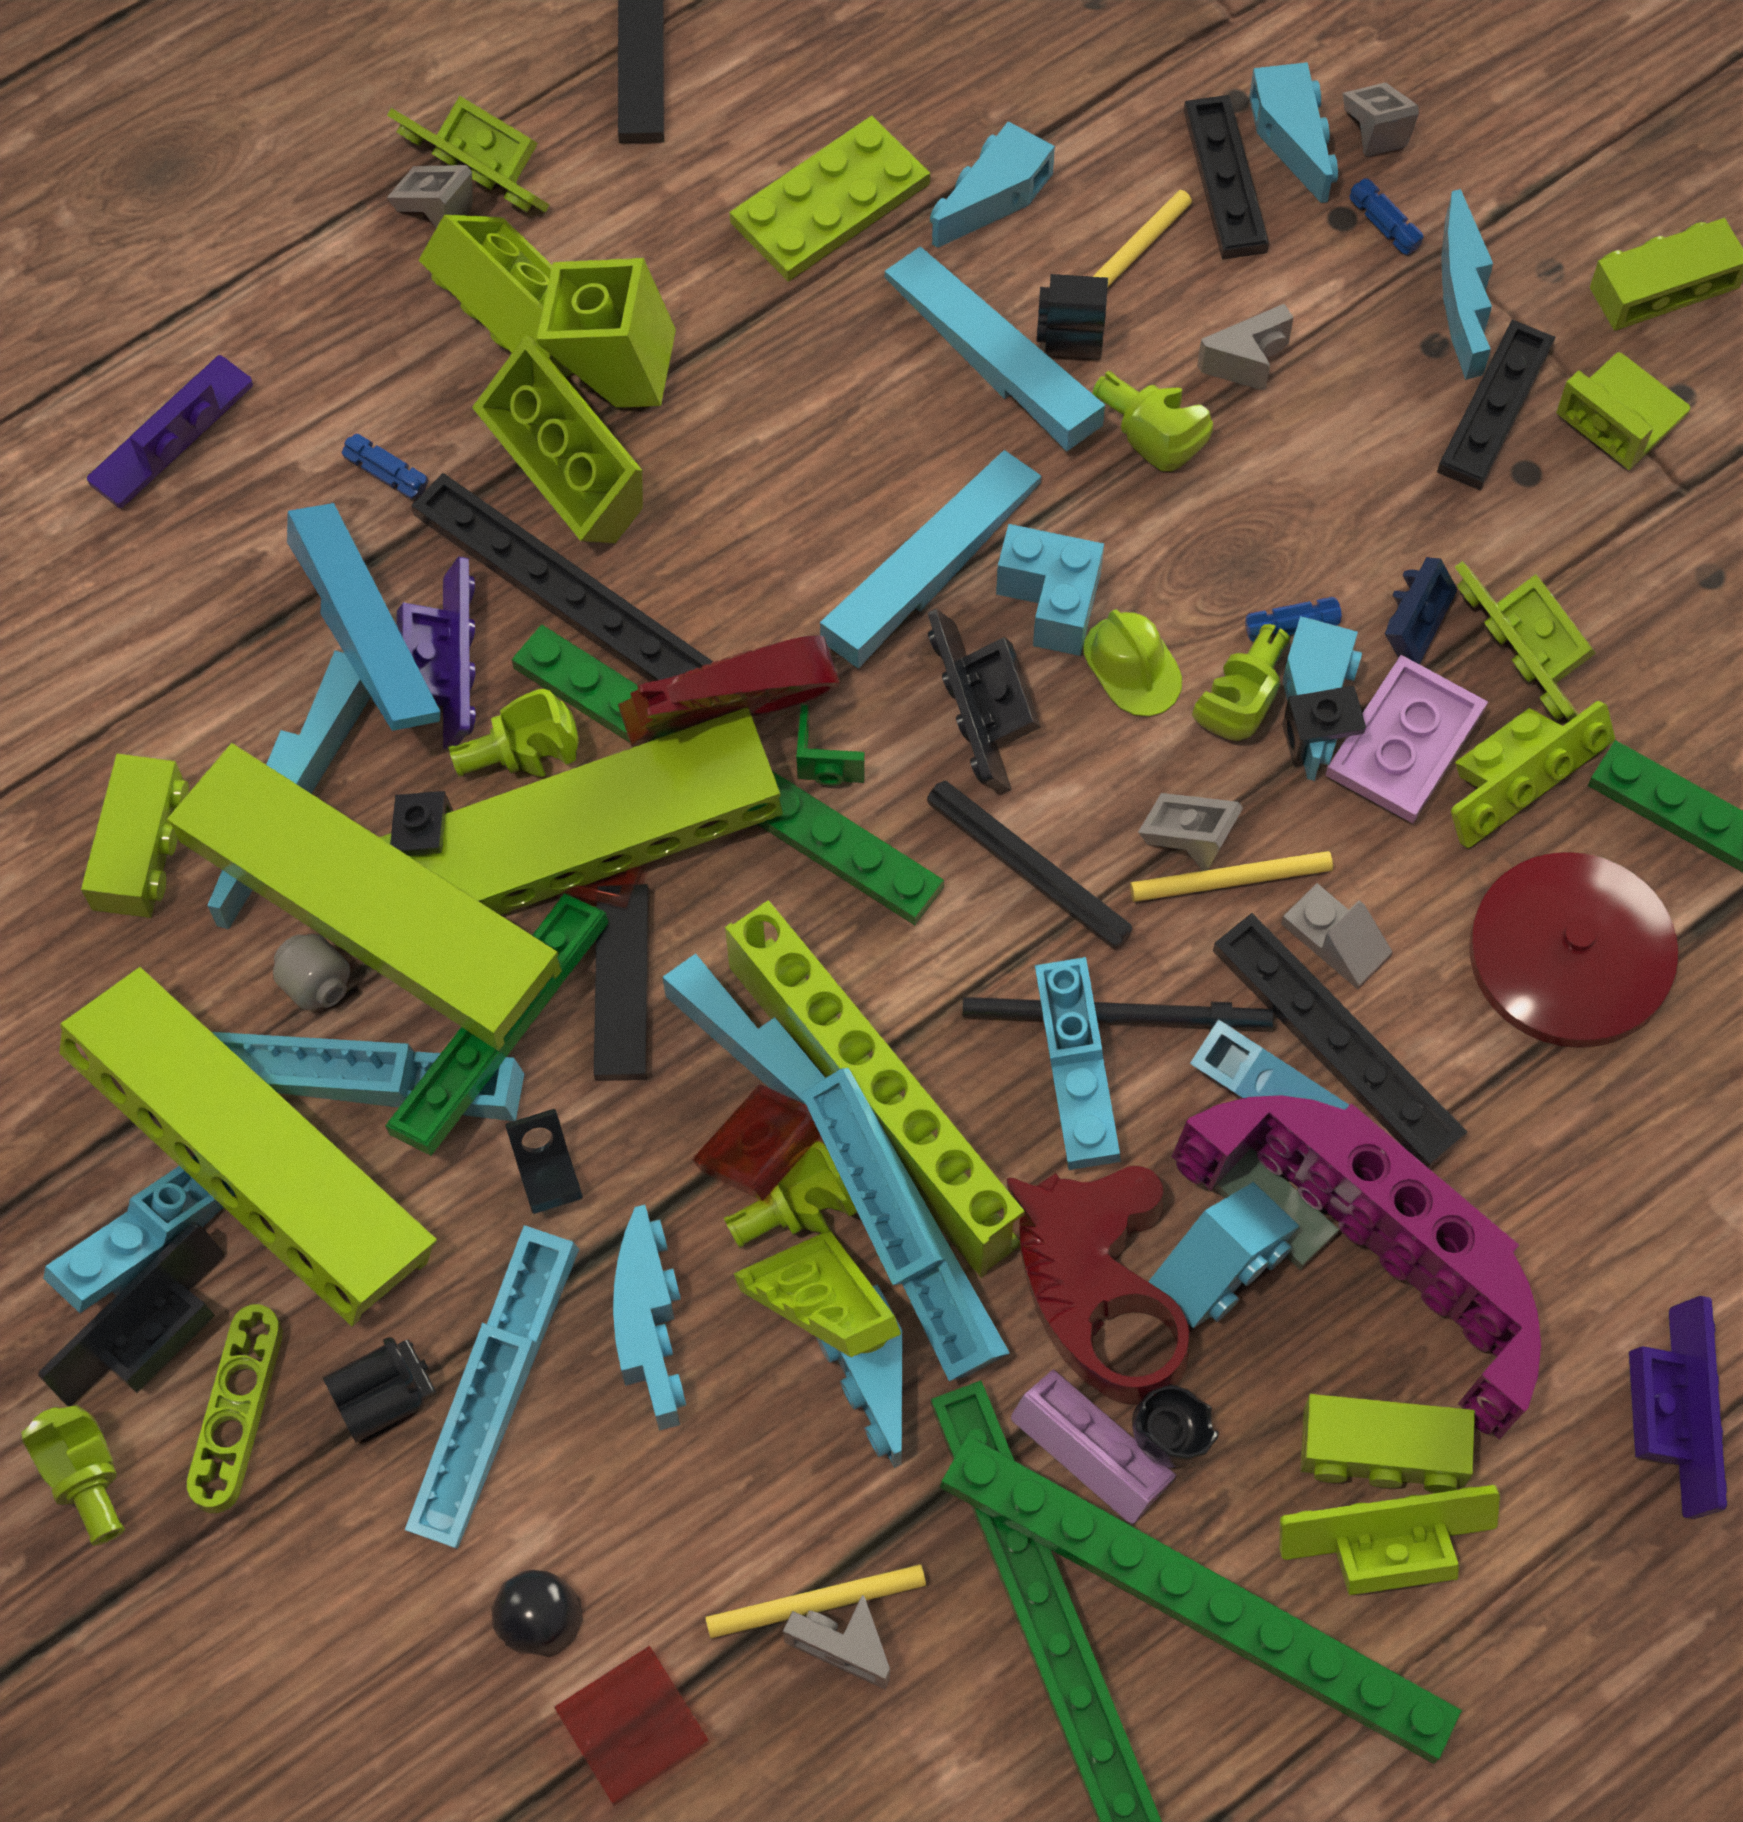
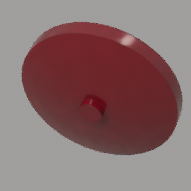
M1558 852L1544 854L1523 861L1509 869L1491 885L1484 895L1476 912L1470 933L1469 952L1473 974L1480 990L1492 1008L1521 1032L1537 1040L1563 1047L1586 1048L1602 1046L1628 1037L1639 1030L1657 1013L1673 984L1678 964V944L1674 925L1668 911L1655 892L1642 879L1623 866L1610 860L1584 853Z

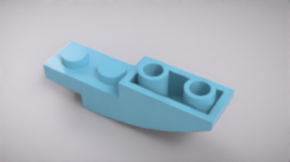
M1086 957L1035 965L1068 1168L1073 1170L1121 1162Z
M196 1155L193 1156L192 1158H193L197 1163H199V1161H198ZM178 1166L130 1198L126 1213L46 1265L43 1279L81 1313L110 1292L117 1296L192 1222H197L204 1227L223 1206ZM222 1180L227 1191L234 1196L235 1193L232 1188Z
M641 1205L633 1210L618 1256L614 1281L613 1318L616 1347L625 1386L646 1380L660 1431L679 1426L680 1422L676 1408L686 1406L679 1374L668 1376L663 1357L673 1355L666 1325L655 1326V1324L674 1320L671 1302L681 1300L673 1268L663 1271L658 1255L659 1252L668 1250L661 1221L659 1219L650 1222L646 1206Z

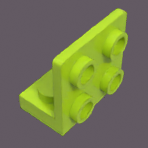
M1617 352L1590 378L1578 370L1566 381L1556 413L1630 470L1688 415L1690 405L1623 353Z

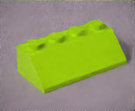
M444 215L418 261L432 273L431 278L438 286L450 291L461 302L460 307L467 315L479 320L491 332L490 337L496 344L508 349L511 353H513L524 336H531L538 344L536 338L552 264L503 217ZM539 346L565 378L573 373Z
M524 336L472 408L580 541L616 543L643 509L642 469L531 336Z

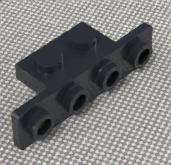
M936 608L928 612L932 630L928 631V637L936 654L943 659L946 672L942 673L943 683L950 696L957 701L960 714L956 715L957 725L963 737L971 743L975 755L970 758L972 770L981 784H988L999 793L1004 794L1011 790V786L998 748L1041 728L1013 644L1003 637L966 655L957 625Z
M192 1222L39 1371L38 1376L67 1406H72L108 1370L112 1371L133 1391L138 1393L215 1316L209 1307L189 1290L224 1256V1252L200 1224Z

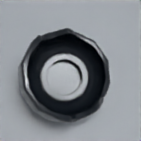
M1171 1384L1148 1392L1143 1396L1133 1412L1132 1428L1137 1446L1153 1463L1170 1468L1197 1462L1218 1439L1219 1432L1214 1430L1212 1426V1407L1198 1400L1188 1389Z
M524 1570L502 1583L491 1607L492 1626L497 1636L505 1642L507 1647L521 1654H536L545 1657L557 1655L575 1640L583 1621L581 1599L561 1577L543 1570Z

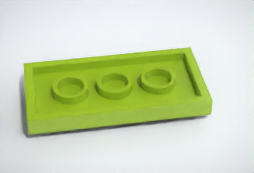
M871 115L730 211V223L789 282L930 184V172Z

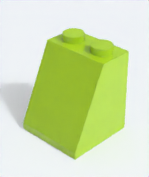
M644 258L553 262L536 338L539 346L615 407L661 406L676 329Z

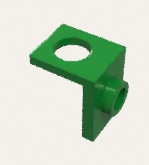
M801 704L796 754L797 779L815 780L819 784L828 786L839 785L842 782L864 783L865 752L808 749L809 707L807 704Z

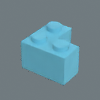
M1008 524L998 562L996 595L1039 603L1035 616L1033 646L1081 656L1101 575L1104 543Z
M1252 1182L1206 1209L1148 1282L1165 1292L1179 1305L1187 1323L1192 1328L1210 1317L1218 1322L1238 1302L1239 1298L1234 1292L1241 1283L1245 1286L1249 1285L1266 1267L1269 1270L1274 1269L1289 1254L1292 1247L1287 1241L1298 1229L1299 1225L1262 1189Z

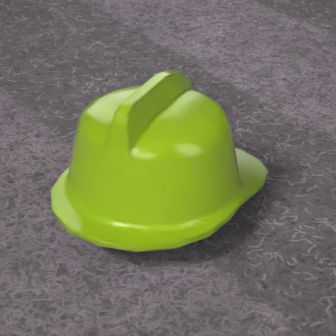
M1115 609L1109 613L1107 619L1102 620L1090 629L1084 640V656L1110 699L1120 709L1135 716L1151 717L1164 713L1175 704L1182 690V675L1177 662L1161 639L1156 626L1147 617L1132 612L1120 613Z

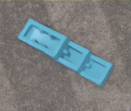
M1461 189L1452 191L1445 217L1441 266L1443 300L1451 340L1465 380L1483 376L1491 350L1484 333L1492 308L1486 288L1493 262Z

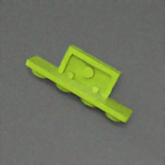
M460 95L437 135L393 108L388 112L387 116L400 124L396 132L419 147L423 140L426 139L436 146L432 152L434 156L449 165H458L459 161H462L471 167L472 179L492 190L495 183H498L508 190L504 199L522 210L528 212L531 205H534L543 212L547 211L550 204L516 184L517 179L538 145L537 142Z
M1463 561L1457 564L1455 568L1463 578L1462 581L1456 584L1474 608L1481 603L1491 617L1485 620L1484 623L1497 641L1502 645L1509 640L1519 653L1511 660L1529 683L1535 678L1539 680L1547 691L1540 696V699L1554 718L1558 721L1565 716L1570 721L1579 715L1556 683L1595 655L1596 652L1542 580L1535 574L1496 603L1474 572Z
M1596 701L1564 726L1528 708L1458 759L1455 764L1459 777L1478 788L1451 809L1460 844L1467 848L1472 847L1613 743L1615 734L1608 706L1601 701Z
M1495 1485L1465 1487L1454 1491L1410 1495L1399 1499L1356 1503L1351 1506L1317 1511H1301L1296 1514L1284 1515L1280 1517V1553L1284 1560L1336 1553L1348 1595L1457 1580L1459 1564L1449 1536L1497 1528L1500 1495Z

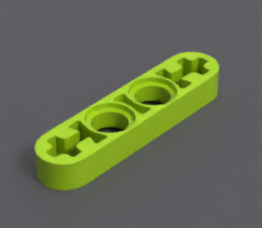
M251 1304L243 1307L235 1314L231 1322L187 1477V1491L190 1498L201 1510L207 1513H221L228 1510L236 1503L240 1495L281 1346L283 1329L280 1321L269 1307L261 1304ZM258 1320H263V1324L269 1331L268 1335H259L254 1346V1352L257 1357L263 1358L261 1362L248 1356L251 1340L244 1331L246 1327L254 1328ZM240 1351V1352L243 1353L244 1355H236V1354H237V1352ZM241 1369L254 1371L257 1375V1383L250 1393L235 1395L229 1391L228 1381L231 1375ZM228 1420L239 1422L243 1427L240 1441L231 1447H220L215 1444L213 1439L214 1432L221 1423ZM209 1454L223 1460L219 1477L227 1486L225 1491H215L212 1499H208L207 1493L200 1487L202 1482H212L217 1465L212 1459H207ZM224 1461H235V1462H234V1465L231 1466V1465H229L228 1463H226V1462H224Z

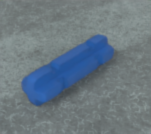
M1364 178L1359 183H1356L1351 188L1350 200L1360 210H1367L1364 214L1388 239L1395 238L1393 244L1403 254L1409 255L1414 250H1417L1422 244L1423 233L1413 223L1406 224L1408 218L1385 194H1377L1380 189L1370 179Z
M354 434L344 442L345 446L342 450V455L345 459L357 466L362 463L361 468L392 488L398 485L397 491L409 499L415 500L426 491L425 487L428 483L426 475L413 467L410 471L407 470L409 468L407 463L378 445L372 448L373 442L362 435Z
M1328 597L1316 600L1317 605H1312L1308 601L1273 608L1272 614L1268 615L1265 610L1249 613L1245 620L1246 632L1249 640L1254 642L1260 628L1264 624H1272L1276 626L1273 631L1275 636L1280 628L1288 635H1292L1296 632L1300 616L1336 626L1341 622L1342 617L1340 604L1337 598Z

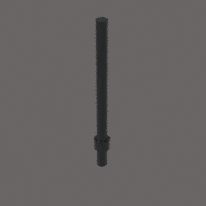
M963 997L962 1017L1044 1020L1040 1000ZM1211 1001L1210 1006L1094 1002L1098 1023L1209 1027L1211 1032L1219 1019L1231 1028H1273V1009L1232 1007V1002Z

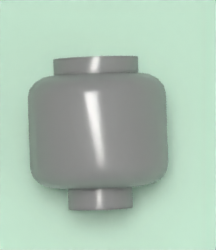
M298 934L287 939L276 951L273 979L301 1009L315 1010L321 1007L328 1008L343 998L350 976V965L323 936L318 934Z

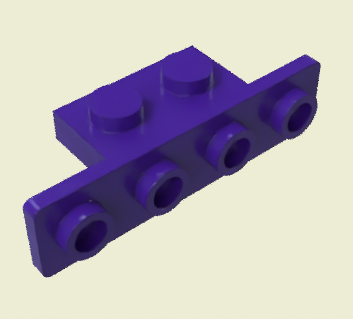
M218 355L87 476L89 485L115 506L123 508L253 387L251 377L225 357Z
M458 556L443 577V610L403 602L396 614V626L436 704L443 706L444 749H449L448 747L452 745H458L466 735H470L476 718L475 707L470 706V690L475 679V664L470 662L469 647L473 642L475 634V622L473 619H469V604L474 595L475 580L473 576H469V558Z
M1705 1296L1695 1297L1669 1309L1671 1352L1644 1346L1629 1351L1635 1457L1679 1465L1682 1515L1684 1518L1697 1519L1720 1512L1727 1507V1483L1725 1480L1722 1444L1723 1429L1721 1426L1718 1389L1719 1376L1717 1373L1714 1335L1715 1323L1713 1320L1712 1299Z

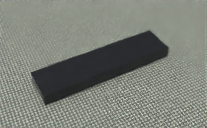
M618 0L619 143L665 142L664 0Z
M1222 95L1185 101L1184 115L1222 260L1267 253L1269 242L1230 96Z
M1513 319L1511 320L1439 463L1437 473L1480 491L1482 490L1553 347L1555 336Z
M648 884L597 886V908L606 912L609 923L596 939L595 1081L647 1080Z

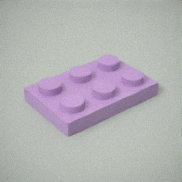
M1400 655L1362 713L1366 725L1365 733L1348 736L1328 765L1325 776L1413 824L1485 712L1488 701Z

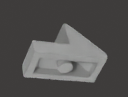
M1386 82L1343 93L1344 110L1360 122L1363 153L1365 156L1401 149L1408 145L1419 115L1416 103Z
M467 165L413 166L388 195L387 199L397 212H424L437 228L444 215L466 216L472 208V171Z
M1282 304L1201 339L1197 363L1198 368L1204 374L1256 389H1266L1270 364L1266 357L1277 354L1289 344L1293 316L1286 305Z
M1161 793L1138 833L1148 845L1187 850L1201 870L1205 871L1211 866L1243 807L1236 801Z
M1318 883L1282 919V926L1356 989H1359L1393 953L1368 909L1360 900L1348 910Z
M864 1595L861 1596L844 1634L836 1631L839 1625L835 1621L820 1613L808 1611L805 1617L792 1611L783 1630L784 1642L886 1690L890 1681V1667Z

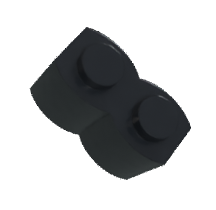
M1051 274L1050 287H1040L1036 342L1046 343V355L1101 359L1108 277Z

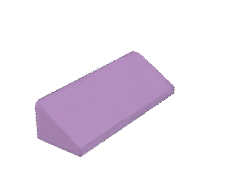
M1054 1369L1023 1395L1011 1415L1012 1421L1130 1524H1134L1148 1510L1177 1476L1166 1466L1153 1463L1137 1446L1133 1437Z

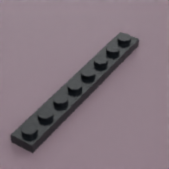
M442 473L411 505L413 514L418 519L649 682L680 675L695 668L700 669L703 665L713 662L446 474Z

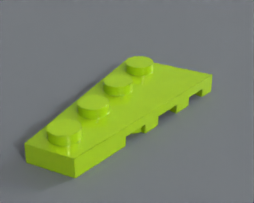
M830 1230L827 1233H821L733 1273L742 1293L849 1357L860 1353L874 1352L883 1347L888 1340L901 1335L894 1314Z

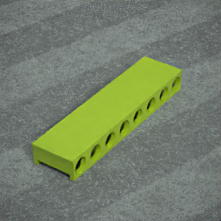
M746 707L446 813L442 852L409 857L499 915L783 815L779 800L781 795L749 708ZM768 803L760 809L754 811H747L753 806ZM720 820L712 826L706 828H699L700 826L708 822ZM391 833L379 838L390 844ZM672 837L662 844L651 845L660 839ZM624 854L614 861L603 862L612 856ZM575 872L566 878L554 879L562 874ZM527 889L521 894L515 896H506L514 891Z
M233 743L227 747L167 818L180 843L498 1051L505 1044L503 1039L541 989L551 977L556 979L561 972L557 958L558 952Z
M769 900L736 923L728 924L725 927L729 968L770 1019L775 1017L825 1078L842 1068H849L937 1225L979 1277L985 1276L988 1269L1020 1247V1240L1013 1233V1223L1024 1215L1025 1211ZM763 921L772 924L776 928L778 935L776 942L772 937L765 942ZM873 1051L872 1057L870 1058L868 1054ZM905 1090V1095L902 1097L900 1093ZM938 1129L937 1137L935 1138L932 1132ZM971 1169V1174L968 1178L964 1172ZM1004 1208V1216L1002 1219L997 1212Z
M141 967L60 1023L62 1032L59 1054L351 1327L360 1321L363 1312L416 1268L421 1270L427 1265L432 1247L436 1244L437 1239ZM76 1043L83 1049L89 1061L80 1054L75 1045ZM111 1076L118 1081V1083H119V1084L121 1085V1087L123 1088L125 1094H123V1093L115 1086V1084H114L113 1081H112ZM148 1110L157 1118L162 1129L153 1122ZM185 1145L193 1151L199 1163L189 1155ZM222 1180L232 1188L237 1198L227 1191ZM259 1214L269 1222L274 1233L263 1224ZM297 1250L304 1254V1256L309 1260L312 1268H310L303 1262ZM335 1285L346 1294L351 1304L339 1295Z

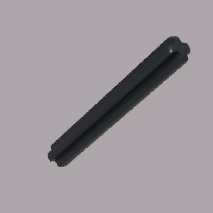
M948 781L937 783L932 788L927 797L928 804L1111 948L1116 949L1127 941L1133 928L1129 922Z

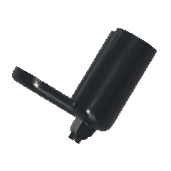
M387 1337L383 1339V1346L322 1377L355 1443L418 1411L423 1407L424 1400L437 1393L426 1373V1370L429 1368L425 1360L420 1361L413 1348L414 1345L409 1339L397 1344L394 1338Z

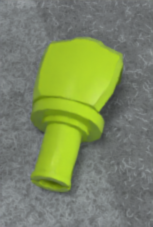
M1111 371L1105 372V377L1101 376L1093 388L1092 394L1123 415L1121 431L1127 435L1131 446L1160 471H1174L1182 467L1208 442L1213 432L1210 412L1205 407L1198 404L1180 408L1182 401L1181 388L1159 389L1155 385H1149L1139 392L1119 379Z
M1264 624L1260 628L1259 634L1247 654H1231L1223 666L1225 676L1216 678L1213 681L1211 693L1205 691L1195 703L1192 717L1195 721L1214 734L1233 741L1247 739L1257 731L1280 687V678L1273 668L1284 648L1290 642L1288 634L1283 629H1279L1273 642L1269 644L1272 638L1270 636L1276 626Z
M538 689L515 699L500 710L501 715L492 717L493 728H490L491 734L448 747L454 768L459 777L499 762L503 766L506 765L511 774L522 770L539 777H544L546 773L540 758L549 755L558 758L565 765L574 762L577 757L579 738L575 720L565 703L560 701L550 690Z
M808 1141L786 1155L771 1169L772 1175L764 1179L768 1188L764 1191L765 1197L730 1216L724 1217V1220L737 1245L741 1248L745 1246L744 1244L780 1224L783 1228L789 1227L793 1235L799 1233L802 1229L827 1233L830 1229L820 1212L822 1209L832 1208L848 1216L854 1215L857 1210L826 1145L819 1141Z
M78 1405L65 1408L53 1407L44 1410L21 1432L25 1448L44 1481L53 1488L51 1491L56 1504H75L90 1536L91 1544L98 1546L114 1540L125 1531L106 1492L108 1486L116 1479L117 1473L114 1469L113 1458L96 1420Z

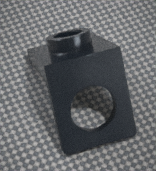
M1354 686L1288 697L1282 725L1294 767L1302 766L1306 745L1309 743L1365 733L1366 725Z
M445 791L395 795L390 845L408 856L441 853L445 815L453 811Z
M556 1109L505 1124L533 1214L583 1198ZM534 1128H545L551 1132L550 1140L539 1148L524 1146L522 1144L524 1135Z

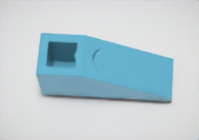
M1308 62L1253 68L1249 99L1257 134L1320 203L1328 202L1331 183H1336L1338 180V165L1336 156L1334 154L1328 155L1326 145L1329 144L1330 138L1329 124L1326 117L1320 118L1318 108L1321 106L1320 85L1318 80H1311Z
M1009 121L997 136L994 134L989 136L982 147L980 158L972 168L967 166L962 170L956 181L954 191L947 199L941 198L933 208L930 216V223L933 224L932 245L941 247L1029 206L1053 175L1055 146Z
M1300 616L1283 676L1287 701L1290 696L1341 688L1345 679L1355 681L1362 657V652L1353 650L1358 632ZM1337 739L1306 745L1303 764L1307 779L1315 781L1320 763L1330 764Z
M1219 1019L1190 1062L1191 1065L1242 1098L1283 1095L1312 1099L1344 1110L1349 1106V1104Z
M878 1284L873 1286V1288L876 1290V1292L879 1294V1296L891 1310ZM899 1323L901 1335L888 1340L883 1347L874 1352L860 1353L853 1357L847 1356L817 1338L827 1361L831 1363L838 1360L846 1378L840 1380V1384L851 1407L855 1410L862 1406L871 1425L865 1427V1432L878 1457L887 1454L894 1468L900 1466L902 1463V1329Z

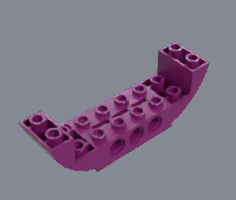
M1283 1095L1257 1096L1218 1104L1190 1117L1184 1125L1171 1156L1177 1161L1176 1166L1185 1178L1195 1184L1202 1183L1212 1191L1241 1158L1253 1148L1257 1152L1259 1161L1266 1169L1276 1175L1283 1174L1298 1187L1299 1195L1308 1205L1317 1210L1324 1209L1339 1222L1338 1226L1341 1232L1349 1240L1358 1245L1365 1244L1380 1257L1379 1261L1382 1267L1391 1276L1398 1280H1407L1421 1292L1423 1302L1432 1311L1441 1316L1448 1315L1463 1328L1465 1338L1474 1347L1484 1352L1490 1351L1496 1357L1458 1402V1405L1463 1409L1475 1410L1474 1427L1485 1434L1492 1433L1500 1440L1529 1407L1538 1379L1541 1352L1538 1311L1529 1282L1514 1255L1519 1244L1352 1103L1344 1110L1312 1099Z

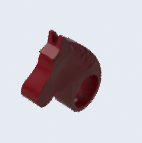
M821 635L804 636L760 647L754 651L749 650L733 655L732 658L727 657L721 659V661L703 665L700 669L695 668L680 675L638 685V690L630 693L631 698L619 703L618 707L631 747H636L746 707L749 708L751 716L765 715L794 707L835 690L840 686V682L825 637Z
M1129 1166L1091 1182L1061 1179L1056 1173L1037 1186L1016 1178H1007L1009 1193L1025 1211L1024 1215L1020 1217L1019 1232L1021 1255L1028 1286L1042 1325L1063 1360L1084 1382L1106 1397L1124 1404L1138 1405L1143 1396L1150 1391L1160 1389L1168 1384L1177 1386L1184 1376L1189 1358V1330L1185 1315L1179 1305L1169 1295L1115 1261L1126 1248L1130 1233L1147 1230L1153 1227L1161 1218L1164 1200L1163 1185L1159 1177L1152 1170L1145 1167ZM1138 1312L1159 1319L1170 1329L1176 1340L1177 1346L1173 1356L1161 1369L1149 1375L1130 1377L1113 1372L1098 1359L1092 1347L1093 1335L1096 1336L1104 1325V1322H1102L1104 1318L1109 1321L1121 1314Z

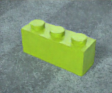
M1725 218L1710 223L1699 222L1690 226L1685 231L1666 238L1663 236L1654 237L1642 246L1624 252L1617 250L1605 255L1597 262L1589 288L1614 331L1739 289L1743 282V247Z
M116 754L81 891L93 911L151 918L155 901L163 899L166 889V873L163 869L167 855L172 856L174 854L178 839L167 818L189 793V784L187 781H184L176 761Z
M1309 1394L1303 1411L1300 1472L1314 1473V1479L1328 1483L1345 1482L1347 1477L1367 1478L1370 1485L1380 1488L1401 1487L1402 1482L1424 1484V1489L1433 1493L1457 1490V1487L1464 1488L1473 1474L1475 1410Z

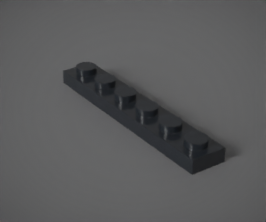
M1253 913L1249 914L1214 943L1213 952L1268 1009H1273V1014L1378 1122L1426 1167L1430 1169L1465 1139L1467 1130Z

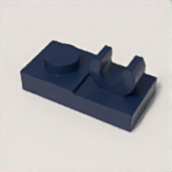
M1426 557L1419 571L1414 569L1404 571L1402 576L1410 589L1405 592L1394 591L1392 596L1398 604V608L1389 619L1387 630L1384 633L1398 658L1400 655H1403L1419 665L1458 590L1441 558Z

